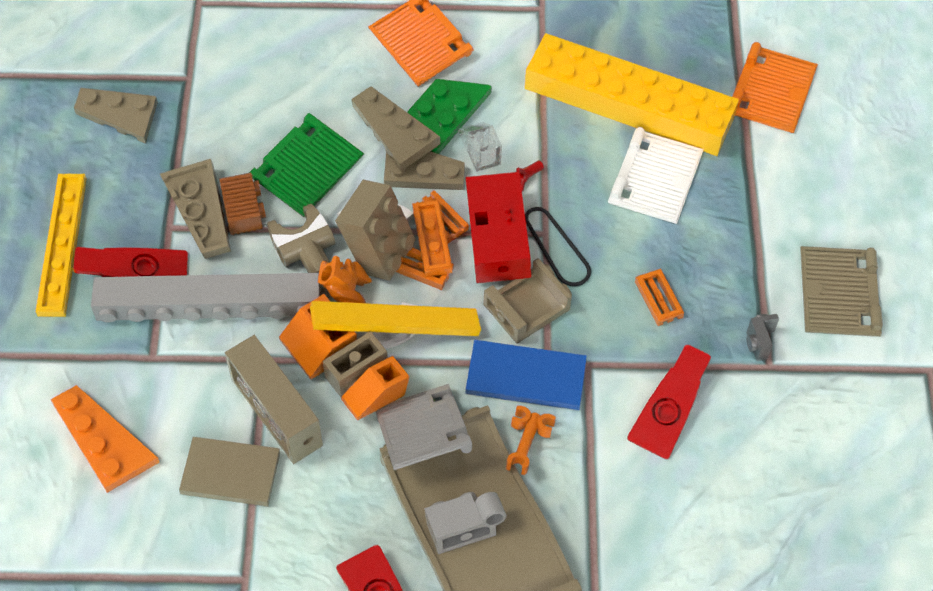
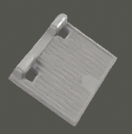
M449 384L394 401L375 411L394 470L461 449L463 453H469L472 450L470 436L467 433L454 396H452ZM441 396L442 400L436 402L433 401L434 398ZM456 435L455 440L448 441V437Z

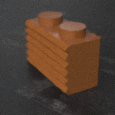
M251 172L219 178L230 234L234 235L235 233L240 234L241 232L245 233L251 230H261L263 228L261 219L266 218L263 202L258 203L256 198L261 196L259 181H253Z

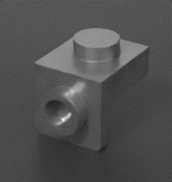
M760 314L750 320L746 332V342L749 351L754 353L756 361L766 360L769 357L773 345L768 333L776 330L779 321L777 314Z

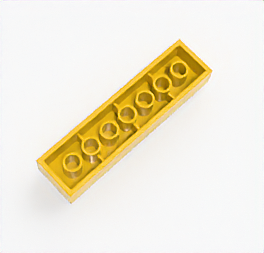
M545 33L526 68L525 74L526 90L635 128L642 127L646 132L704 149L703 152L718 156L734 120L739 101L737 98Z

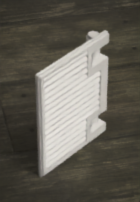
M638 127L634 131L622 167L611 190L608 203L677 224L704 149L645 132L642 127ZM642 141L650 143L648 150L640 148ZM623 189L631 191L629 199L621 197Z

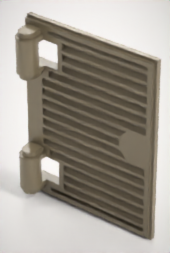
M801 246L805 332L881 337L883 321L878 296L876 250L874 248L860 250ZM856 259L866 260V268H857ZM861 316H870L871 324L861 325Z

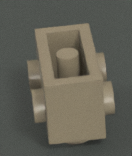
M370 331L323 361L325 378L338 395L342 397L369 367L388 358L387 350Z

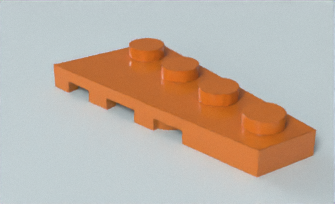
M77 385L50 399L107 493L160 463L156 455Z

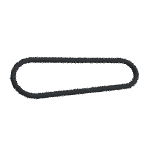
M542 207L530 208L525 214L526 224L558 279L568 286L583 285L591 276L589 263L546 209ZM541 211L550 219L586 266L587 275L583 280L569 282L561 276L529 222L530 213Z

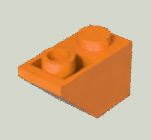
M391 356L369 367L342 395L341 400L358 421L405 396L410 376L394 356Z

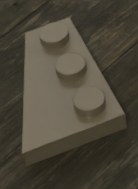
M80 88L74 110L81 117L100 125L107 124L116 128L117 132L124 135L127 133L137 137L138 141L146 144L158 102L156 96Z
M386 152L384 184L398 188L464 190L465 162L434 152H428L409 167L400 171L393 157L390 158Z

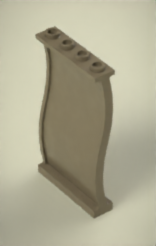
M488 405L482 408H471L462 415L467 433L472 442V450L469 453H463L461 449L394 470L386 444L379 448L382 466L385 467L406 517L443 591H582L578 580L574 579L553 532L515 465L511 466L510 471L506 470L509 453L494 424ZM456 435L448 437V441L456 439ZM467 492H474L477 497L488 492L497 493L507 516L502 523L496 525V536L438 554L426 523L424 508L430 507L439 501L446 502L458 498Z

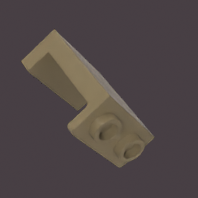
M537 258L533 261L531 278L515 279L499 290L494 285L484 290L483 305L515 343L518 344L568 312L571 306L572 293L566 284H561L557 280L552 268L547 264L544 265Z

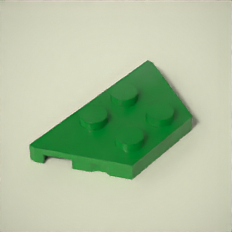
M435 79L407 111L408 114L440 136V145L430 152L440 154L492 93V86Z

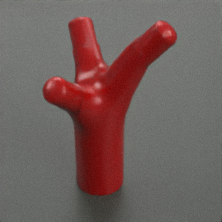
M540 160L527 167L516 168V172L520 173L522 191H524L527 180L544 169L543 163Z

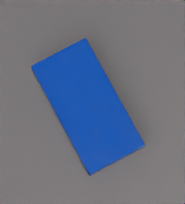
M474 340L465 394L580 410L587 355Z

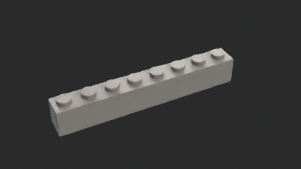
M319 273L94 277L91 308L96 321L113 322L115 320L140 322L150 319H158L160 321L187 319L195 321L200 318L225 320L228 318L255 319L256 317L281 319L295 316L301 307L321 296V284L318 283Z

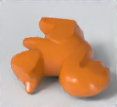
M333 256L330 263L326 261L321 262L318 283L328 290L335 301L366 303L363 295L355 289L356 285L364 286V284L371 283L372 279L358 262H352L347 258L345 264H343L338 256Z

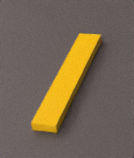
M58 174L35 311L38 317H66L87 181L85 174Z
M312 301L310 306L313 330L479 336L481 332L476 308Z

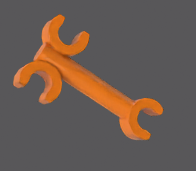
M517 406L515 412L517 417L513 416L511 427L517 430L524 429L517 451L511 453L507 458L506 470L510 471L513 464H520L522 466L521 474L525 475L528 472L530 463L527 455L536 431L540 436L550 438L552 428L549 426L554 427L556 417L552 414H542L540 416L538 413H531L525 406Z

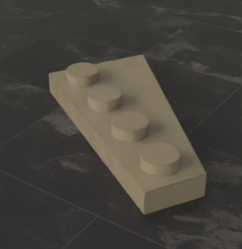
M372 86L351 99L353 108L365 124L373 130L374 136L384 145L390 158L393 157L400 171H403L440 145V136Z
M211 159L160 173L203 257L207 259L231 252L214 164Z

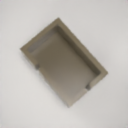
M363 179L335 220L356 262L364 268L368 276L390 281L401 266V257L405 258L416 241L408 221L398 205V200L391 185Z

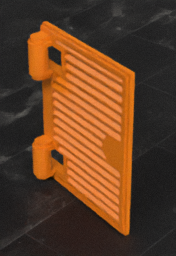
M409 0L368 26L417 86L422 85L464 56L469 57L472 51H474L469 42L466 44L463 41L462 35L456 27L429 0ZM420 5L424 11L420 13L416 7ZM452 43L458 49L455 52L449 47Z
M754 42L732 97L739 99L735 116L794 133L818 64L762 48L759 42ZM758 56L766 58L764 64L757 62ZM741 101L749 102L747 109L740 107Z

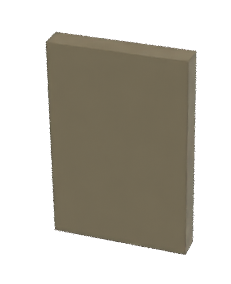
M193 437L179 492L182 495L268 507L280 457V448Z

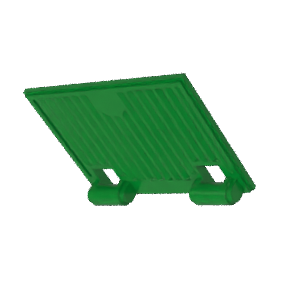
M308 113L304 117L303 123L298 128L295 126L263 158V163L257 169L254 167L250 172L254 181L258 180L260 185L301 216L305 217L303 207L308 204L315 206L358 162L364 153L311 113ZM314 128L316 131L310 137L306 135ZM274 169L275 172L268 178L266 175Z

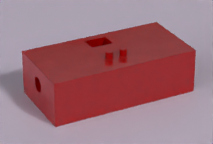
M510 172L465 177L476 284L531 278V258L520 173Z

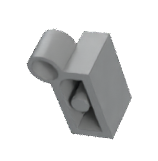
M467 492L458 498L446 502L439 501L430 507L424 508L426 523L438 554L496 536V525L502 523L507 516L500 498L495 492H488L479 497L474 492Z

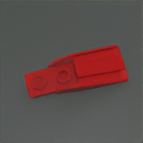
M76 247L73 271L78 274L99 275L101 277L186 276L188 252L186 250L122 247L96 249Z
M691 345L684 346L674 367L670 368L643 408L627 436L628 441L667 460L670 458L692 411L700 388V379L711 360L709 354Z
M379 545L368 548L338 564L336 567L348 591H403Z

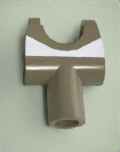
M312 204L303 207L306 222L300 228L286 229L277 224L275 220L267 222L273 246L284 266L301 260L308 273H319L322 261L330 263L323 250L335 245V239L324 217Z

